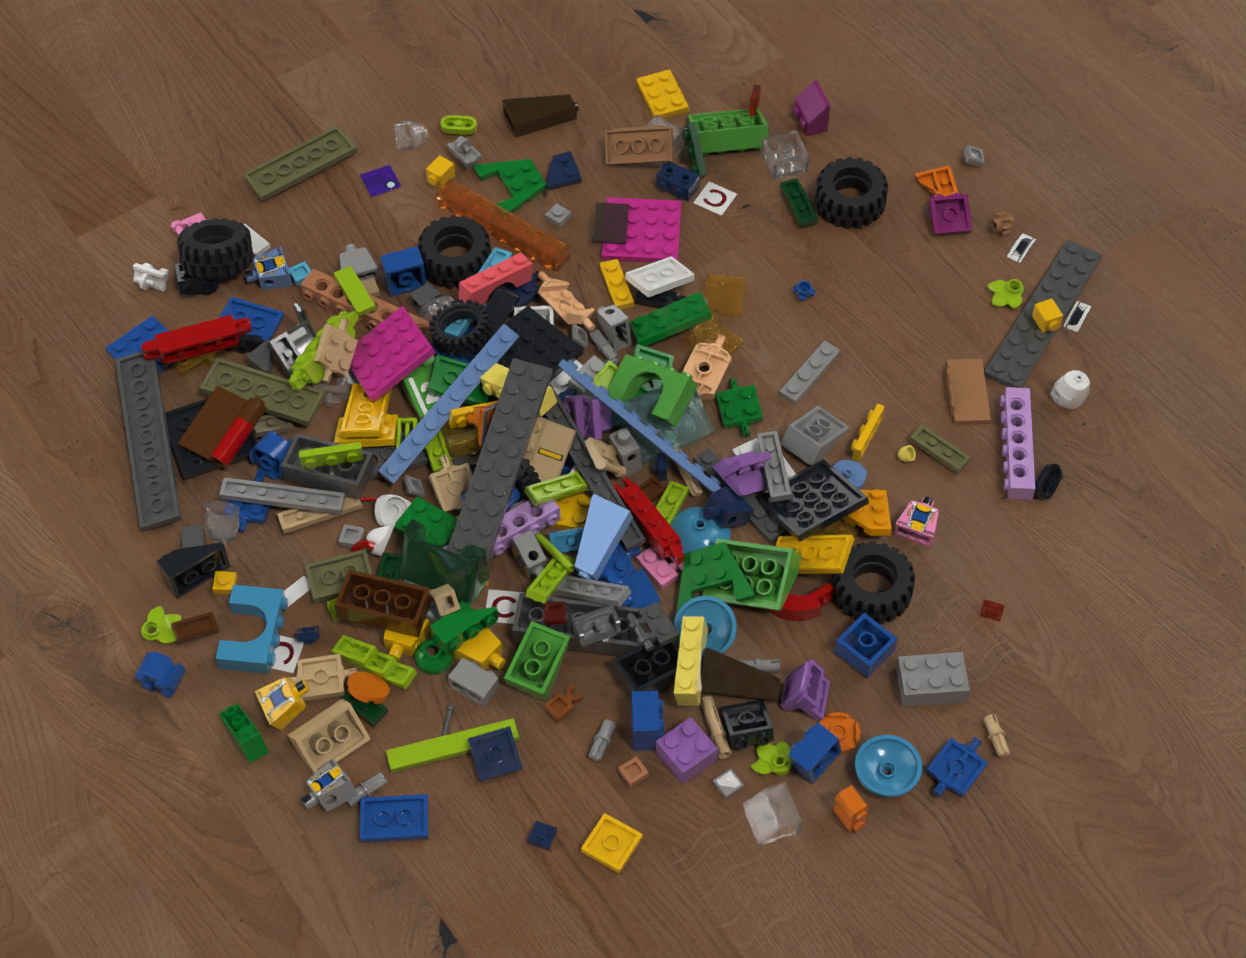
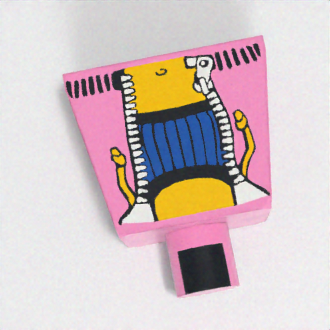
M923 497L921 503L914 500L911 501L897 520L894 535L931 548L939 510L933 507L934 500L930 497Z

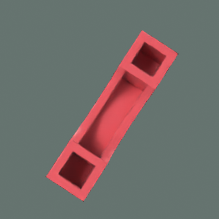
M520 252L459 282L458 299H463L465 304L467 299H470L472 303L478 301L479 305L484 304L492 291L503 283L511 282L517 288L531 281L533 263Z

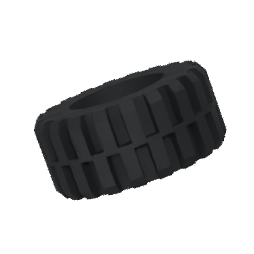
M852 157L837 159L835 163L832 161L827 164V167H824L818 175L815 195L816 207L823 217L826 216L827 221L830 223L834 222L836 226L841 227L842 225L849 229L851 227L861 228L862 225L868 226L872 224V221L875 222L879 219L885 210L888 181L885 174L881 172V169L877 165L873 166V163L868 160L866 162L863 161V158L852 159ZM845 188H854L862 191L865 195L847 197L838 191Z
M451 215L449 218L441 217L439 221L434 220L430 223V226H426L423 233L419 236L418 249L424 263L425 276L431 282H437V285L442 287L446 285L447 288H454L459 286V282L477 274L491 254L488 232L480 223L477 224L476 220L472 218L469 220L466 216L456 217V215ZM459 246L469 249L466 254L458 257H447L440 254L449 247Z
M214 218L212 220H202L199 223L195 222L192 226H187L182 230L177 238L182 269L190 276H197L199 279L207 278L208 280H213L214 278L224 279V277H232L237 273H242L253 261L250 231L243 223H238L236 220Z
M863 542L857 544L856 548L852 546L844 572L834 574L833 596L837 599L836 604L838 607L844 608L843 613L847 616H854L853 620H857L865 613L878 624H884L885 620L891 622L895 620L896 615L901 616L911 602L915 585V573L913 572L911 562H907L908 557L904 553H898L899 549L894 546L892 548L888 547L886 543L876 544V542H869V544H865ZM865 573H876L887 578L893 587L885 592L871 593L860 588L854 579Z

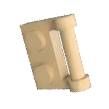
M592 437L584 441L597 469L612 472L614 476L619 478L625 476L626 468L619 464L615 456L617 452L612 445Z

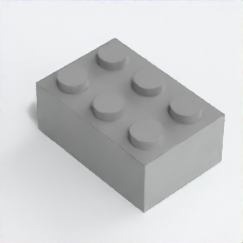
M963 652L898 657L896 673L902 707L967 702L970 688Z

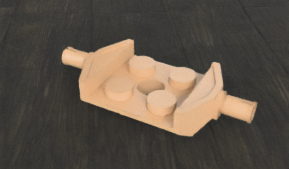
M544 271L539 272L537 277L543 282L538 291L539 295L567 324H584L589 331H593L596 325L593 324L590 318L595 309H585L584 305L573 297V294L567 290L570 285L569 282L551 279Z
M719 334L715 343L695 345L683 369V372L692 375V380L698 384L686 410L690 411L696 400L715 399V392L729 364H732V357L722 348L726 339L724 335L721 337V334ZM701 366H708L710 368L707 372L699 370Z

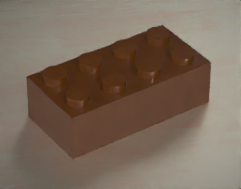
M348 569L334 606L337 618L419 637L432 603L430 588Z

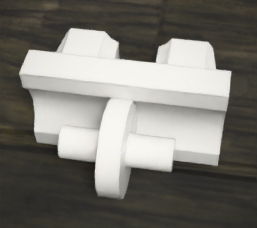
M135 263L133 265L135 272L133 282L139 283L141 289L146 290L148 287L163 292L167 289V280L169 279V271L167 269L156 270L148 263L143 265Z

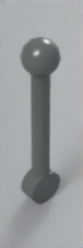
M448 704L446 707L448 712L442 736L447 735L451 714L455 710L453 704Z

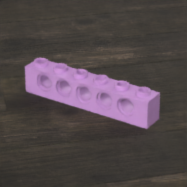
M1006 387L1004 395L1000 397V407L1004 408V411L1001 412V423H1004L1001 438L1005 440V445L1002 447V456L1006 457V461L1003 463V474H1007V478L1004 479V491H1007L1008 499L1032 500L1035 492L1030 388Z
M528 500L505 513L490 558L502 554L511 547L513 538L530 530L536 535L548 525H554L561 519L560 508L556 502L550 501L534 506L531 500ZM449 545L439 550L441 561L453 578L463 576L470 569L484 564L449 554L447 552Z

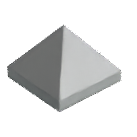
M573 324L571 340L580 347L587 349L588 333L578 325Z
M408 475L404 476L405 494L424 498L425 493L421 480Z

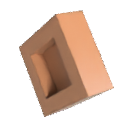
M637 756L618 767L619 773L630 788L649 777V772Z

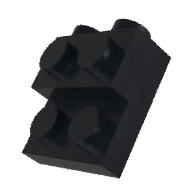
M180 263L175 264L180 295H193L196 292H212L214 289H219L217 278L213 280H208L207 278L199 279L197 276L193 277L187 274L182 269Z
M763 699L721 707V714L726 726L727 738L731 749L743 750L749 745L754 744L765 746L770 741H774L773 725Z

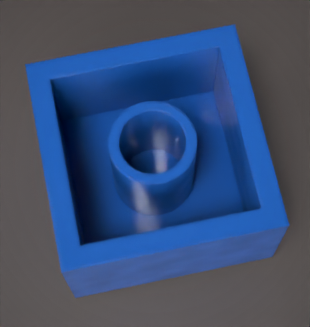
M418 246L380 256L384 281L390 297L415 291L426 284L424 263Z
M863 613L837 639L835 653L866 678H869L895 651L897 637Z
M632 691L633 751L656 750V741L664 736L663 699H658V691Z
M819 722L815 727H809L804 734L805 738L800 743L796 742L789 751L792 767L812 784L842 752L839 739Z

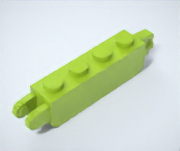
M343 311L338 316L330 317L326 324H331L338 329L341 318L347 319L349 322L346 333L354 338L355 330L353 327L358 322L359 315L355 311L350 313ZM324 327L317 332L316 337L306 346V349L296 358L295 363L290 368L293 374L288 382L293 390H300L307 383L318 384L323 378L325 370L313 360Z

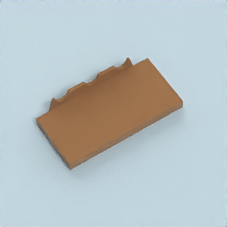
M661 125L613 128L611 131H605L606 164L674 161L673 127Z
M948 359L945 372L951 417H954V424L991 423L983 360Z

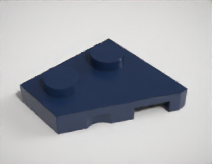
M571 151L553 155L546 184L547 191L582 183L581 175Z

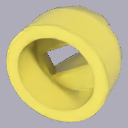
M908 445L900 448L898 457L901 461L910 462L915 460L916 453L914 448Z

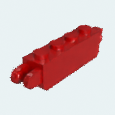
M232 315L223 316L218 319L154 335L155 339L143 343L141 350L144 352L143 357L146 361L161 358L163 363L169 364L237 346L239 336L252 331L249 318L233 319Z
M628 477L623 478V485L626 487L624 489H621L617 483H614L615 490L626 508L630 511L643 536L661 559L665 560L671 557L677 565L683 563L685 556L681 551L683 549L681 538L636 482L632 483Z

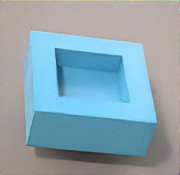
M305 261L288 268L290 276L297 286L311 272Z

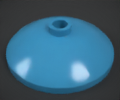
M701 506L681 511L676 515L671 524V527L681 538V545L683 546L681 551L684 553V556L687 552L715 545L716 538L730 540V527L721 528L713 519L706 520L703 516L704 507Z
M699 596L687 601L678 610L673 626L679 633V638L675 640L678 646L680 645L683 616L705 618L707 627L711 628L710 633L707 635L706 648L724 654L732 646L737 633V621L733 611L725 602L712 596ZM705 648L703 649L701 660H704Z
M880 735L869 739L860 747L855 759V771L861 784L870 792L882 797H899L910 792L919 782L922 773V761L915 747L905 739L894 735ZM883 771H889L891 774L886 775Z

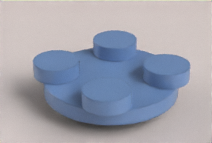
M840 460L833 465L840 474L859 490L864 485L867 470L860 463L854 460Z

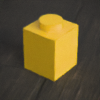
M439 155L426 168L427 181L431 185L442 189L455 177L454 163Z
M1051 298L1036 303L1032 317L1042 333L1060 328L1063 314Z

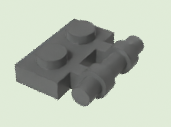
M658 602L640 609V619L636 618L633 613L626 616L629 628L636 633L638 642L648 652L654 649L652 643L654 641L662 647L679 638V633ZM646 626L650 633H645L643 627Z

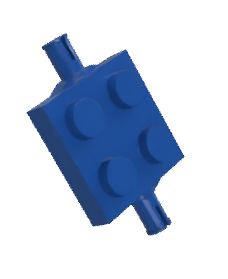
M258 471L254 481L263 482L266 474ZM228 500L224 514L226 517L237 519L239 522L236 531L244 533L247 523L265 524L271 505Z
M620 541L597 581L605 582V573L611 570L614 571L616 577L620 576V578L635 572L631 557L642 553L640 546L628 552ZM578 572L574 573L575 577L581 578L578 576Z
M974 737L967 746L951 738L926 769V773L939 783L932 791L936 797L939 798L947 788L963 798L985 770L988 762L976 752V749L982 743L980 739L977 741L978 738Z

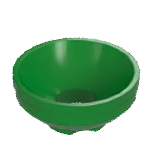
M433 638L422 641L415 650L416 666L423 673L438 675L447 671L453 663V651L446 654ZM436 646L439 648V652L436 655H429L427 653L428 648Z

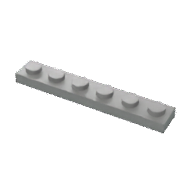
M226 477L223 479L219 493L220 499L340 515L342 514L346 498L345 493Z

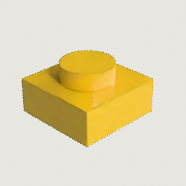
M216 571L212 587L213 593L231 594L233 585H236L237 573Z

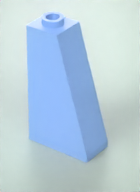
M593 494L575 563L579 577L595 581L598 580L633 519L629 510L596 494Z

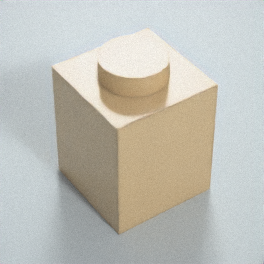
M449 584L430 591L434 609L441 617L461 609L455 591Z

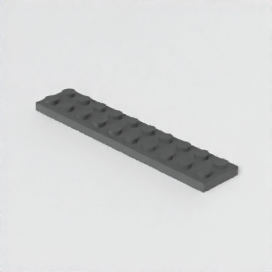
M1067 240L985 370V377L1007 387L1022 388L1058 331L1057 329L1042 333L1032 317L1034 305L1052 298L1063 314V322L1101 261L1102 254Z
M140 351L117 358L116 366L139 524L141 530L146 531L182 520L157 359L146 361L143 357L144 352Z
M515 358L512 359L447 550L449 554L488 565L553 373L552 368Z

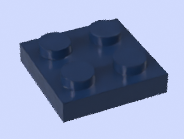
M510 726L468 738L480 782L523 769Z

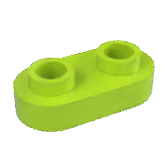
M448 115L441 119V129L447 134L471 135L477 131V121L470 116Z

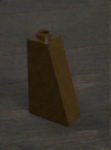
M570 94L502 100L503 113L515 137L576 120L577 111H579L577 102L573 101Z
M705 648L701 677L702 693L778 702L779 697H783L784 684H780V678L715 650Z

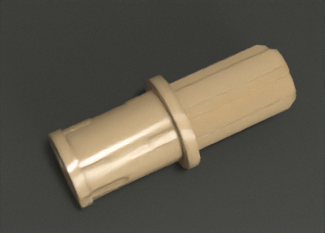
M995 714L986 716L983 722L989 733L988 739L993 742L999 757L1002 758L1009 755L1010 751L1004 738L1005 731L1001 729L997 716Z

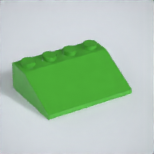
M759 108L687 115L688 123H696L703 155H708L710 152L726 153L729 150L741 152L749 148L760 150L769 146L768 124Z
M716 538L715 544L725 542L728 545L740 569L749 581L751 588L756 593V598L738 602L735 598L733 583L704 590L702 596L716 597L730 604L781 611L797 578L802 556L791 548Z

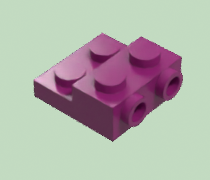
M953 193L950 196L937 194L930 197L928 208L934 236L972 232L968 194Z

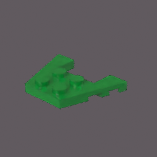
M531 159L473 165L474 172L480 182L498 175L512 198L496 203L497 210L503 220L507 219L514 210H519L521 205L527 200L531 201L547 189L546 182Z
M725 542L685 553L676 614L687 601L694 598V593L733 583L735 598L738 602L756 598V593L751 588L749 581Z

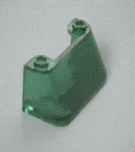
M411 519L404 534L400 563L402 580L406 583L430 588V591L449 584L455 591L458 603L464 601L466 604L471 605L490 578L485 549L476 545H467L459 554L424 541L426 527L422 523Z

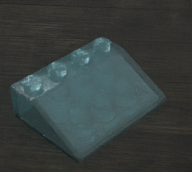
M663 386L623 402L626 405L625 410L629 413L634 411L642 418L640 420L645 426L650 424L657 430L656 435L661 439L666 437L671 441L674 450L715 433L697 390H695L677 427L660 422L652 415L662 394ZM616 414V421L621 429L627 428L639 445L643 464L658 458V453H663Z

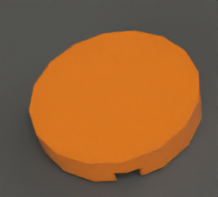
M354 672L349 676L346 683L349 693L365 703L375 701L374 704H380L387 699L390 692L388 684L382 678L368 672Z
M842 712L829 713L819 722L839 739L842 751L840 754H847L858 745L861 731L859 724L852 719V716Z

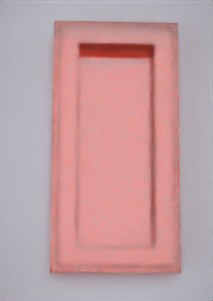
M754 84L750 98V116L757 114L761 93L760 85Z

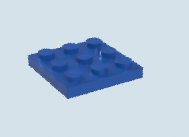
M152 315L108 345L106 351L116 361L117 358L142 351L141 346L143 343L154 340V335L168 332L169 330ZM161 358L157 359L159 374L176 362L165 364L161 361Z

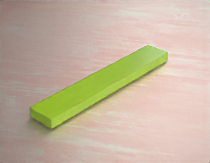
M512 718L386 750L391 773L471 753L468 738L509 726L511 727L514 741H520L515 720Z

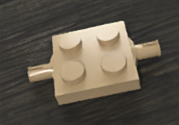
M341 318L338 329L331 324H325L313 360L325 370L321 380L324 383H330L332 373L341 377H347L358 340L346 333L349 322L347 319Z
M443 455L440 457L443 469L430 474L429 479L441 510L447 513L452 511L461 512L464 502L460 498L468 490L473 474L468 463L451 466L448 455Z
M335 654L297 660V676L289 677L288 679L296 684L304 679L308 683L310 691L302 695L304 701L344 696L345 678H348L358 670L357 667L344 669L341 655Z

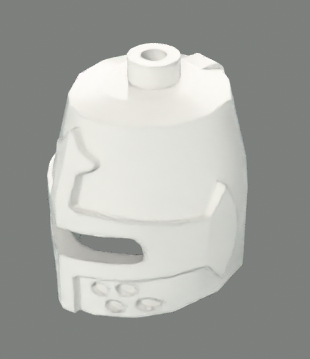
M1072 370L1056 381L1050 395L1060 407L1076 409L1086 401L1090 391V381L1085 373Z

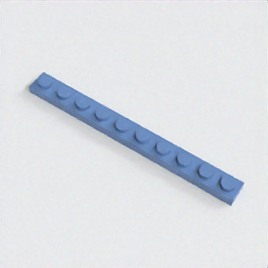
M503 324L377 473L394 485L449 420L450 410L457 409L462 405L481 382L480 377L502 358L518 339L519 335Z
M563 359L558 364L561 370L599 399V401L708 490L714 493L721 489L719 486L721 483L712 475L710 478L703 473L705 471L704 468L696 462L694 465L687 460L689 458L688 455L681 450L678 452L672 448L673 443L666 437L662 439L656 435L657 430L650 424H647V426L640 422L642 418L634 411L629 413L625 410L626 405L618 398L613 400L608 396L610 392L602 385L598 388L593 384L594 379L586 372L582 375L577 370L579 367L569 359L566 362Z

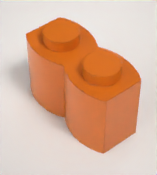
M851 785L837 794L835 797L836 804L833 808L835 814L850 833L853 831L858 832L866 826L865 822L869 811L868 805Z

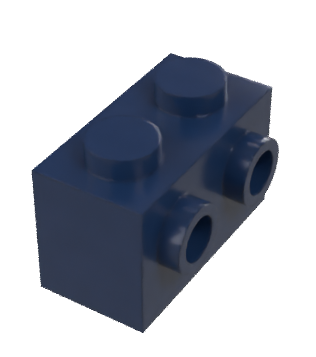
M667 161L657 174L656 188L687 202L690 201L700 187L699 174L670 161Z

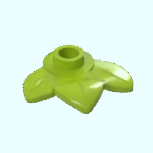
M1012 279L1008 282L996 280L987 286L989 290L995 293L992 298L993 306L1004 307L1009 305L1015 309L1021 305L1023 300L1021 295L1023 294L1024 287L1019 280Z
M158 606L148 613L147 622L143 624L141 634L148 641L158 640L163 644L173 643L176 639L171 623L181 621L182 617L177 614L165 615L163 608ZM152 629L156 630V632L152 634L149 633V631Z
M780 741L776 746L770 743L765 746L757 745L756 751L760 759L751 765L753 771L762 775L774 772L780 776L786 775L790 771L792 763L789 757L790 747L787 743Z

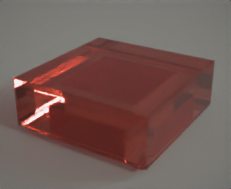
M984 600L980 617L1000 622L1005 605Z
M565 601L544 604L545 625L567 624Z

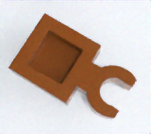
M572 685L567 689V694L563 695L559 692L543 705L544 710L559 723L574 711L573 704L581 702L583 694L579 693L577 696H573L572 693L576 690L575 686Z

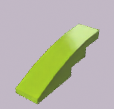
M345 635L340 638L331 651L334 655L340 654L341 659L362 671L375 674L385 682L404 690L408 688L417 675L415 668L398 663L395 657L379 652L376 646Z

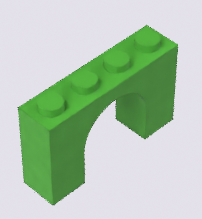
M626 354L607 390L610 392L609 397L613 400L618 398L626 405L625 408L629 409L642 385L651 380H662L663 391L652 415L660 422L677 427L698 384L692 380L693 376L682 371L680 374L670 366L664 368L656 361L650 360V362H647L637 354H634V356Z

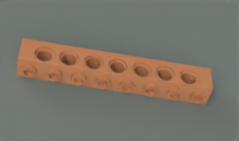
M312 269L300 284L303 297L309 301L319 303L322 307L332 309L338 314L343 311L348 313L355 311L336 279ZM370 295L376 305V310L360 316L356 323H362L373 330L378 324L398 310L399 307ZM408 312L429 343H433L429 331V321Z

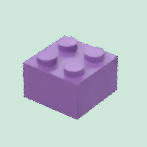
M691 717L656 741V754L682 785L718 759V748Z

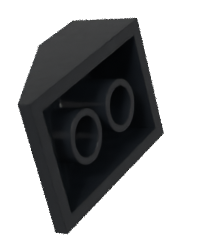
M222 542L177 549L164 554L156 561L164 583L176 599L181 598L215 577L216 571H225L231 567Z

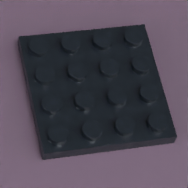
M526 306L504 323L519 337L497 364L510 368L512 359H519L552 368V379L563 371L558 366L563 359L566 362L569 359L574 362L583 355L584 349L531 307ZM500 327L493 333H491V337L487 338L488 341L494 336V334L500 329ZM481 342L482 347L480 349L475 346V352L472 354L476 357L486 344Z
M208 398L165 412L170 443L184 480L221 468V466L178 445V442ZM252 432L230 464L250 458L249 452L258 443Z
M824 459L788 478L792 499L771 502L769 490L755 496L762 507L799 542L869 504L868 497Z

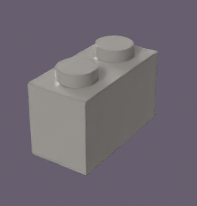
M462 658L448 676L450 688L483 707H486L499 689L497 675L492 671H485L472 660L468 661Z

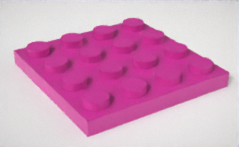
M607 197L602 260L618 259V261L654 263L672 256L678 261L681 201Z
M402 306L357 342L350 368L369 398L375 402L434 355L436 351L408 311Z

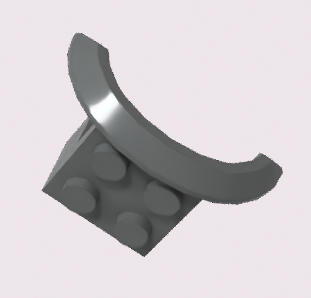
M294 303L293 307L300 324L267 343L287 377L293 374L290 368L295 363L296 358L303 353L306 346L312 342L317 334L306 314L305 308L297 303Z

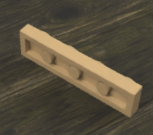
M345 495L346 498L341 515L362 509L360 499ZM294 508L277 513L284 534L341 516L340 514Z

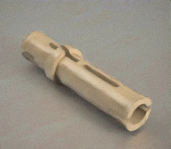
M705 696L700 700V704L710 729V739L718 748V758L726 759L732 755L727 742L728 735L722 727L713 697Z

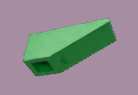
M490 607L447 614L430 625L431 636L446 654L450 651H455L460 648L462 643L468 639L475 638L486 627L493 626L498 620V609Z
M238 703L227 707L223 712L219 713V716L249 763L269 753L260 732Z

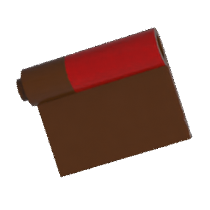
M217 385L178 442V445L223 468H228L266 411L265 402L258 397L246 400Z

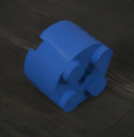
M269 431L249 452L252 464L256 462L259 466L257 470L264 472L265 476L270 479L281 478L283 476L281 464L292 441L289 439L285 440L274 431Z
M151 651L150 654L149 652L146 653L134 679L142 683L141 687L149 692H152L153 689L158 690L162 696L171 699L186 669L180 663L175 666L171 662L172 658Z

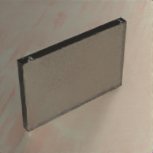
M596 202L592 243L626 244L629 204Z

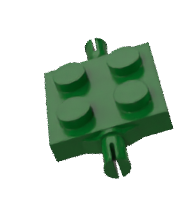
M731 378L729 379L731 389L716 392L724 429L732 427L741 428L742 436L746 437L747 434V437H749L751 433L748 426L763 421L755 385L738 387L737 379L733 378L732 381Z

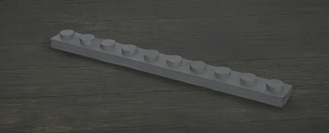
M549 382L548 386L552 387L557 403L545 415L548 420L576 430L568 453L591 492L627 509L606 473L596 468L585 445L584 437ZM632 519L621 538L628 552L646 542L634 519Z

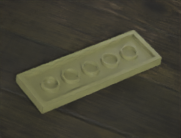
M336 125L243 173V178L263 202L357 153V147L340 127Z
M218 357L199 387L200 392L211 395L218 385L246 400L258 397L265 402V413L306 426L310 425L326 396L325 391L307 385L300 390H293L288 379Z

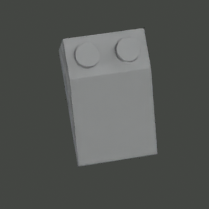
M816 406L788 426L780 444L812 466L825 457L847 433L850 427L821 407Z

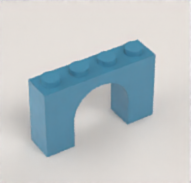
M233 585L229 600L232 613L261 617L267 622L264 632L252 641L220 640L215 658L218 668L269 674L271 666L275 665L276 654L274 651L275 647H279L280 635L278 633L279 629H282L284 625L283 611L288 608V598H285L283 589Z

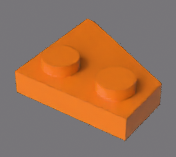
M950 165L915 173L916 181L932 195L942 194L943 196H950L953 193H958Z

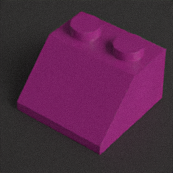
M813 81L795 98V106H793L794 116L798 117L800 127L807 136L828 131L830 104L818 81Z

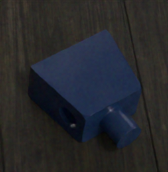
M726 485L709 496L704 506L703 516L706 520L713 519L721 528L744 526L748 523L754 509Z

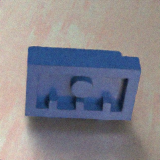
M644 569L637 570L621 578L620 576L616 577L613 570L605 573V582L629 586L632 592L621 606L642 609L655 602L661 603V599Z

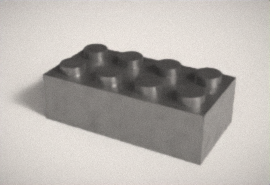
M296 433L281 464V468L286 480L328 491L345 493L347 496L361 499L375 468L373 453L362 450L364 460L353 463L346 462L333 466L326 465L313 469H302L299 451L341 444Z

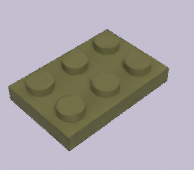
M366 549L304 564L314 603L337 598L348 569L373 575Z

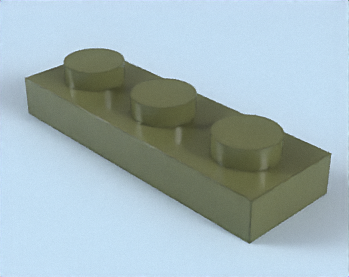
M923 424L910 436L911 443L957 474L971 460L969 455Z

